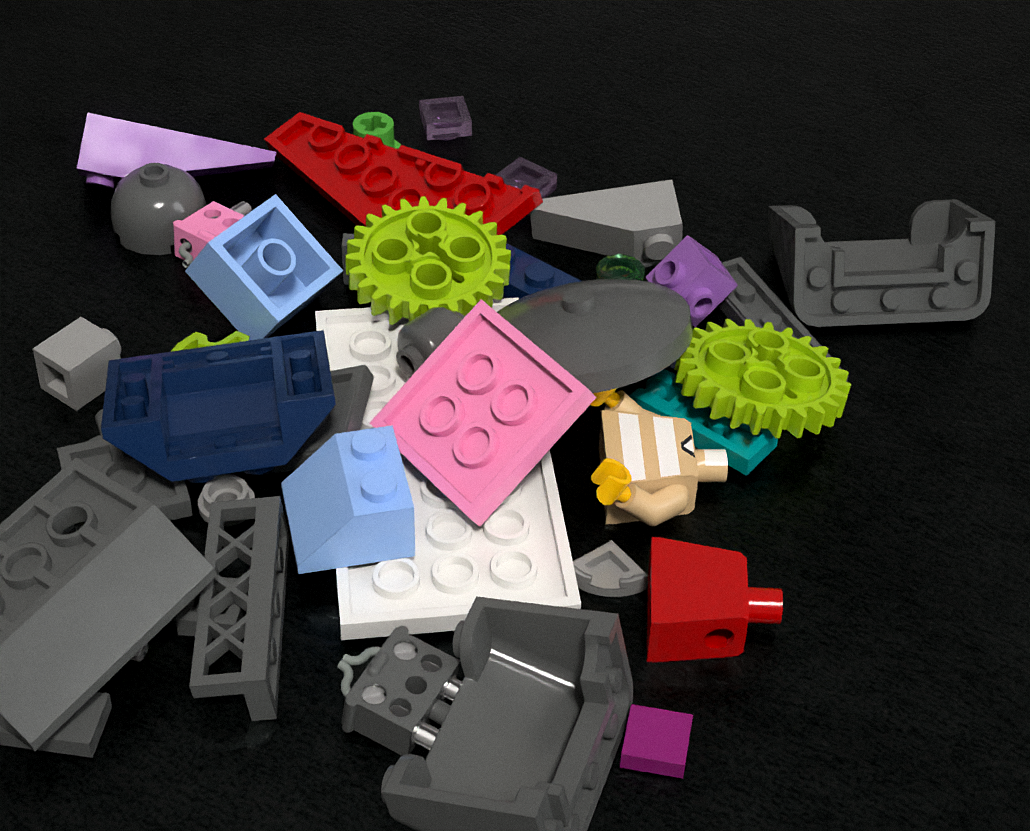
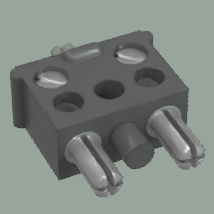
M406 626L396 627L382 647H370L358 656L345 654L337 667L344 673L341 682V691L345 696L341 723L343 731L352 732L354 730L401 756L410 754L416 744L428 750L431 749L439 729L431 726L430 723L434 721L442 726L451 707L445 701L447 699L454 700L462 681L457 679L461 661L408 634L409 630ZM375 656L353 687L350 688L353 679V670L350 665L363 664L370 657Z

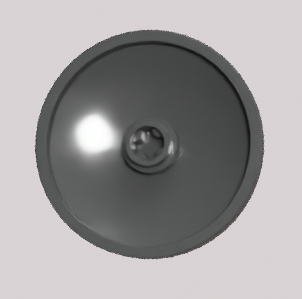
M597 279L563 284L527 295L497 312L592 393L627 386L662 371L680 358L689 347L693 336L690 308L687 301L676 291L668 287L641 280Z

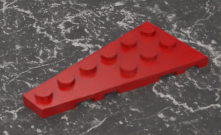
M301 112L264 138L269 150L276 152L277 158L356 226L366 227L367 214L382 218V205H387L397 211L400 210L401 199H406L412 207L419 206L420 198L425 196L430 206H436L441 198H446L447 208L454 209L462 202L466 203L465 214L468 216L482 211L483 224L496 222L497 235H502L543 203L540 191L537 188L524 185L522 189L505 184L500 176L487 173L482 177L464 171L459 163L403 145L396 149L384 145L379 137L366 134L362 138L345 132L342 125Z

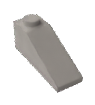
M672 180L543 198V203L530 212L533 239L629 261L630 259H664L682 241V220Z

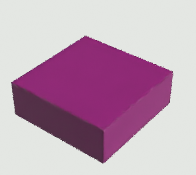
M631 704L621 753L620 768L683 779L693 715Z

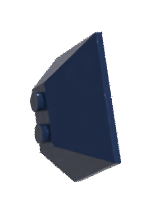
M324 330L109 360L101 423L103 439L171 482L187 480L192 483H203L213 480L221 474L241 471L247 474H262L272 470L275 466L287 465L336 405Z

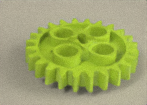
M423 196L419 200V206L412 207L406 199H401L400 210L397 211L387 205H382V218L367 214L366 227L355 226L354 239L347 241V255L345 257L346 275H349V289L357 290L359 304L371 302V314L373 316L388 311L389 324L391 325L397 323L402 317L409 319L410 322L434 307H444L466 316L481 299L492 308L493 299L502 300L504 286L509 285L511 250L506 249L507 238L505 235H497L496 222L483 224L482 211L475 212L469 216L466 215V203L463 202L454 209L447 208L446 198H441L436 206H430L426 197Z
M725 319L723 328L713 322H707L706 330L695 327L689 347L676 360L674 368L677 371L675 382L683 384L681 394L683 396L695 397L693 407H710L712 409L710 414L712 420L724 416L730 418V428L732 429L739 427L743 423L749 425L752 435H758L761 428L769 429L775 438H780L782 430H788L796 438H801L804 428L817 435L820 433L822 425L830 428L833 427L836 417H842L851 383L846 382L849 372L839 369L841 363L839 358L826 357L828 352L826 346L812 347L810 346L812 339L810 336L797 339L792 337V328L788 327L782 332L774 330L771 322H766L763 328L756 327L750 319H745L744 326H738L732 320Z

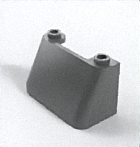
M957 199L932 200L918 206L910 218L908 239L836 242L823 241L821 227L816 224L812 214L804 208L793 205L768 206L769 239L787 298L794 314L807 325L825 327L966 321L981 315L989 305L992 290L995 220Z
M476 596L465 621L461 620L457 624L453 636V652L457 658H460L465 677L426 760L422 756L404 754L395 765L388 767L381 786L382 801L387 805L393 820L416 831H587L627 727L630 706L633 703V681L619 615L617 613Z

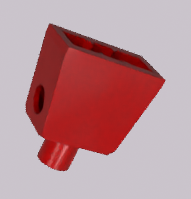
M651 537L647 574V662L736 657L744 651L748 623L781 624L783 611L782 589L748 587L747 557L741 552L661 537Z

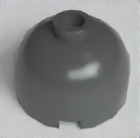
M149 163L131 171L119 181L111 199L110 214L114 234L117 233L119 235L120 243L126 249L140 254L165 255L172 253L171 245H174L173 222L176 220L182 221L207 205L201 186L185 170L167 164Z

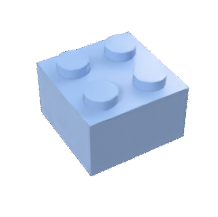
M275 194L209 241L185 272L239 332L250 336V341L268 338L316 300L343 270Z

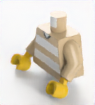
M616 389L593 393L596 399L590 404L591 406H600L605 403V410H601L598 447L600 465L591 475V480L593 483L600 485L596 490V495L599 502L604 505L606 524L641 521L648 526H657L674 516L689 514L694 510L698 482H726L728 474L726 450L695 449L691 422L685 418L661 416L643 409L624 391L615 392Z

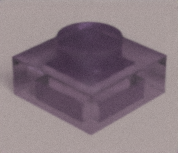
M463 96L419 100V115L427 140L439 139L447 141L456 137L472 136V120Z
M522 157L517 158L496 174V176L502 177L507 185L522 189L524 185L539 189L542 199L550 195L557 187L556 173Z

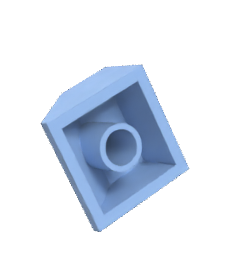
M393 425L334 434L281 483L298 574L415 556L414 504Z

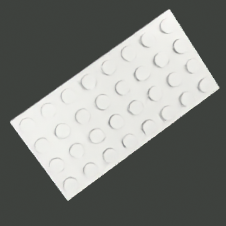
M519 298L493 299L492 309L498 312ZM371 307L315 311L316 331L324 330L330 371L366 365L373 374L374 380L360 430L374 428L370 422L410 378L401 370L396 358L398 352V333L409 322V319L402 317L397 323L391 325L389 324L388 311L373 316L371 314ZM550 450L481 527L465 515L400 453L414 504L415 556L336 568L341 640L387 637L399 626H406L409 630L408 634L455 631L457 624L461 620L465 621L476 596L581 609V600Z

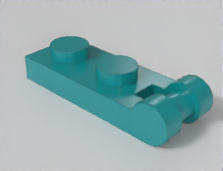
M663 369L652 375L647 380L645 389L638 388L629 395L643 409L661 416L685 418L691 422L694 446L696 448L725 449L728 466L746 476L777 447L778 438H775L769 429L761 428L758 435H752L749 425L742 423L739 427L732 429L730 428V418L724 416L712 420L710 418L712 410L710 407H693L695 397L683 396L681 394L683 384L676 383V374Z

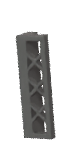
M280 496L217 501L210 504L204 558L214 567L217 576L200 592L189 687L193 698L244 694L252 721L277 719L290 539ZM255 519V524L236 539L224 531L225 521ZM237 558L251 566L247 572L233 583H229L219 575V572ZM235 603L246 611V615L226 631L214 622V618ZM228 650L242 659L241 672L208 675L209 666Z

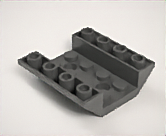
M78 458L72 460L0 524V726L34 751L52 736L217 576L214 567L154 503ZM75 526H82L78 531L68 534Z

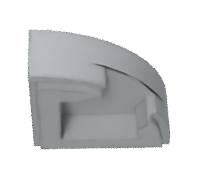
M612 540L573 561L578 588L588 593L605 597H623L634 595L647 589L648 575Z

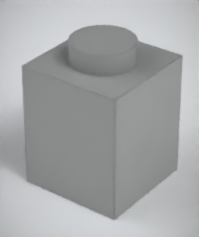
M79 317L33 348L41 389L74 410H79L105 391L109 360L121 359V346L118 339L109 330L101 329L83 317Z

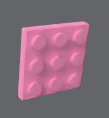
M481 299L373 418L370 424L374 428L393 425L399 452L465 515L481 527L596 399V396Z

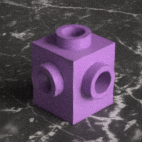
M689 235L645 277L648 282L676 291L687 301L694 327L738 286L719 258Z

